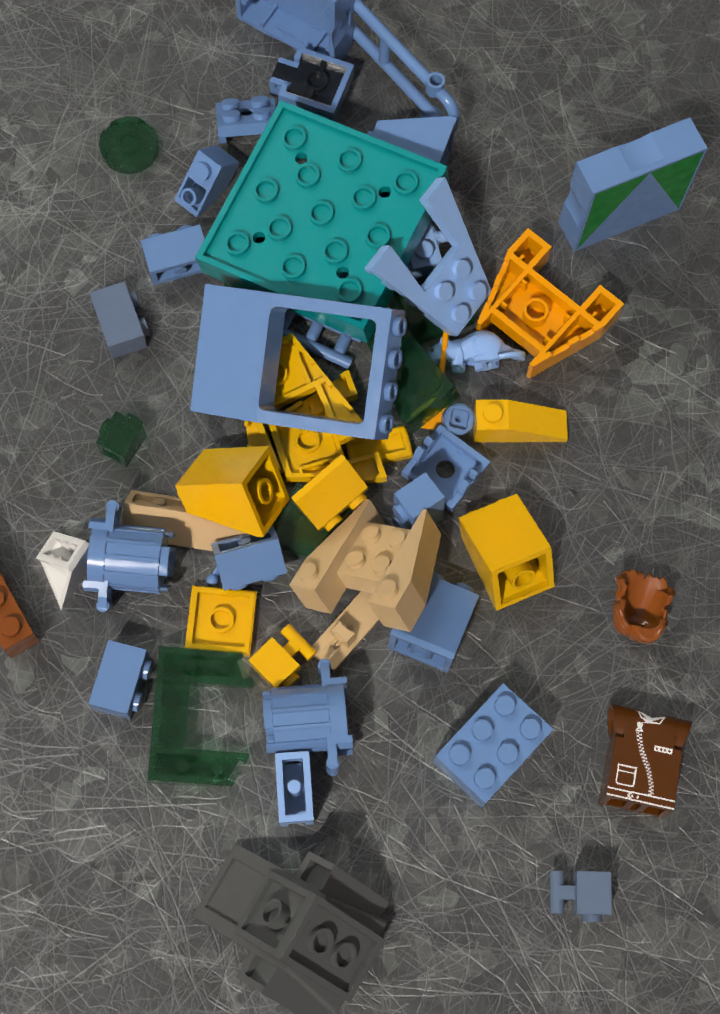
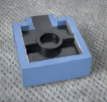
M299 46L294 56V61L282 57L279 58L269 81L270 94L278 96V103L281 100L336 122L354 79V64Z

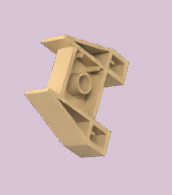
M366 499L304 560L289 585L305 608L329 614L336 607L346 588L372 593L368 604L382 625L411 632L427 604L441 533L426 509H422L411 530L385 525L371 500Z

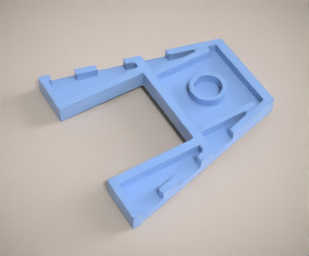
M442 177L434 180L419 201L452 247L421 286L393 248L387 245L381 246L364 269L366 272L374 274L381 279V283L388 289L395 290L405 298L404 301L409 305L417 307L425 313L424 316L451 336H458L488 297L491 288L446 178Z

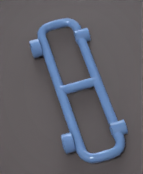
M354 0V11L380 37L379 48L354 21L353 39L421 110L419 118L443 116L441 109L433 106L390 60L392 50L426 86V94L431 98H438L444 105L448 116L457 118L456 132L459 125L460 112L456 101L444 88L445 77L439 72L430 73L361 0Z

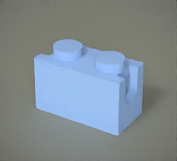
M309 751L275 753L280 827H287L289 824L294 823L314 825ZM291 761H300V762H301V763H297V764H285L286 762H291Z

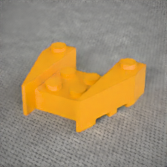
M527 228L506 253L502 267L478 319L476 331H486L493 323L535 358L529 363L526 374L530 379L599 340L619 318L624 303L603 286L599 285L581 306L576 304L538 274L548 262L552 246Z

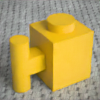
M290 624L280 632L289 641L284 647L271 637L248 660L251 667L272 688L294 686L300 679L298 673L301 671V667L293 658L300 653L309 661L317 653Z

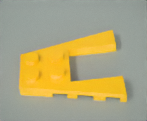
M292 333L282 337L274 399L275 408L280 409L317 391L328 418L362 422V419ZM244 420L248 439L247 447L270 446L280 474L283 473L280 460L265 424ZM336 434L341 445L358 438Z

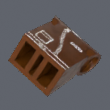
M610 703L607 711V727L610 741L607 748L598 804L665 818L673 812L682 747L690 732L692 721L666 715L652 718L638 709Z

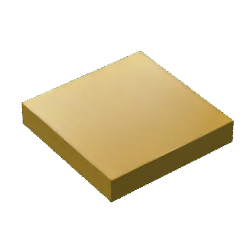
M192 586L185 652L251 657L257 591L231 589L224 591L223 588Z

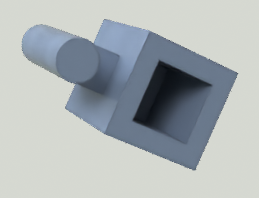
M550 871V914H564V900L572 901V915L581 916V922L602 923V916L612 915L611 872L575 871L571 873L572 886L564 885V871Z

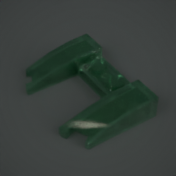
M159 646L146 783L212 787L233 786L235 782L228 778L238 762L246 764L249 759V753L186 749L185 736L190 686L254 688L253 678L243 679L237 661L244 658L242 653Z

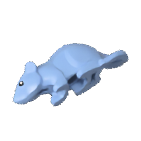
M476 331L462 339L451 341L448 338L446 362L451 363L453 374L465 372L466 365L475 366V371L480 372L498 368L499 360L501 359L526 360V353L524 351L506 345L495 333L490 331ZM442 337L440 342L431 347L423 357V363L428 365H438L440 363Z

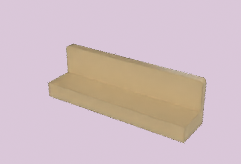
M131 490L124 502L123 525L166 528L167 531H173L176 537L168 538V545L213 551L211 543L247 534L186 513L181 499L176 496Z

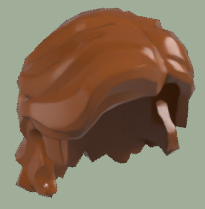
M634 569L624 570L616 576L617 590L615 593L616 601L613 603V626L619 634L628 637L632 641L645 644L652 643L661 636L664 629L668 626V606L672 602L674 595H676V590L671 587L668 588L667 581L663 576L659 579L658 575L653 577L652 573H647L644 577L642 571H635Z

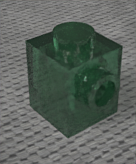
M116 411L111 419L107 418L100 428V436L96 441L100 453L128 467L147 437L142 425L143 422L130 413L123 415Z

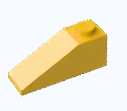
M513 400L475 401L473 409V442L568 441L566 410Z

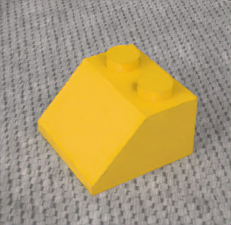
M341 454L291 498L319 532L324 528L329 532L343 520L340 516L342 512L348 507L355 510L367 499L364 493L368 491V486Z

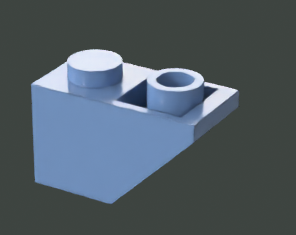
M218 145L199 149L174 201L195 217H200L228 187L240 162Z

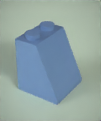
M453 116L378 120L374 131L369 130L367 135L446 165L453 146L457 118Z
M433 571L427 604L411 632L392 628L387 648L448 673L479 595L474 593L472 587L463 583L451 584L444 581V577L441 574Z

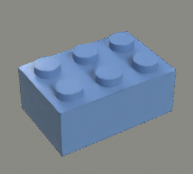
M503 683L434 757L433 763L482 808L553 731V728Z

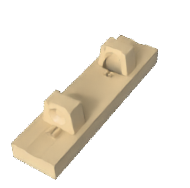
M360 591L312 645L317 651L314 657L319 661L321 659H328L333 673L380 621L368 604L372 593Z

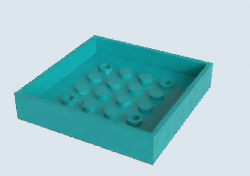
M280 100L195 259L204 274L237 288L386 308L395 290L388 289L381 283V279L374 274L366 272L364 268L382 245L391 246L405 266H408L432 219L419 199L436 178L445 177L448 184H450L448 166ZM300 159H307L303 164L297 163ZM384 192L391 193L390 196L386 198L380 196ZM257 238H265L262 243H255ZM342 272L349 273L346 278L341 279L338 277ZM288 309L366 343L369 342L376 328L375 322L371 319Z

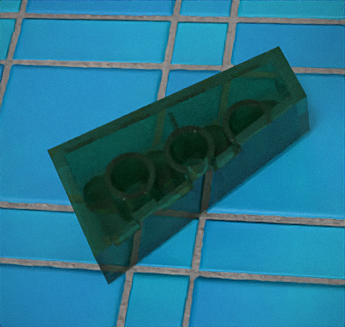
M376 328L367 343L371 353H373ZM406 328L400 347L402 363L400 368L397 369L396 377L398 394L393 403L403 426L412 435L460 395Z

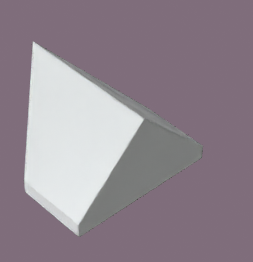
M53 531L36 559L41 562L62 611L87 572L89 543L85 540Z

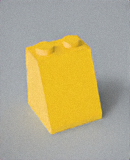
M270 446L204 449L175 485L186 513L256 537L265 536L290 500Z
M517 494L499 499L495 503L458 517L461 538L496 611L555 587L552 548Z

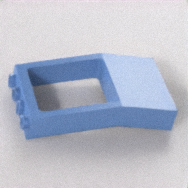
M205 284L190 411L372 440L388 439L394 423L393 416L391 415L392 406L398 394L396 377L397 369L400 368L402 363L401 340L407 328L405 310ZM288 309L371 319L375 322L376 331L365 413L362 422L280 411L275 408L274 399L284 320Z

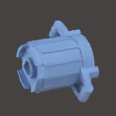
M114 500L108 501L106 504V519L90 518L88 528H92L87 556V581L83 580L84 591L98 592L96 608L100 612H107L113 608V590L156 594L169 592L171 586L163 585L165 577L173 576L176 555V547H168V538H175V532L167 531L166 528L120 524L122 504Z
M321 659L318 662V676L321 678V684L271 688L269 691H262L264 729H266L267 742L266 751L267 754L327 751L326 771L328 775L336 776L340 771V761L337 756L353 755L352 735H348L345 704L347 676L330 678L331 663L328 659Z

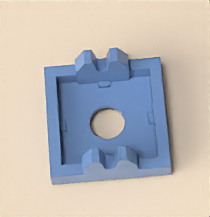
M255 96L251 100L242 101L228 98L215 103L219 144L227 143L226 137L262 134L276 109L274 98Z
M439 425L432 435L426 436L422 446L417 447L412 459L401 471V476L411 482L426 472L445 496L444 508L452 513L489 467L491 461L445 427ZM447 461L454 466L455 472L453 476L442 478L437 474L436 467L440 462Z

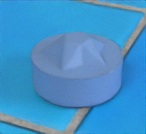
M452 404L443 411L441 422L443 427L454 435H463L472 429L474 413L465 404Z

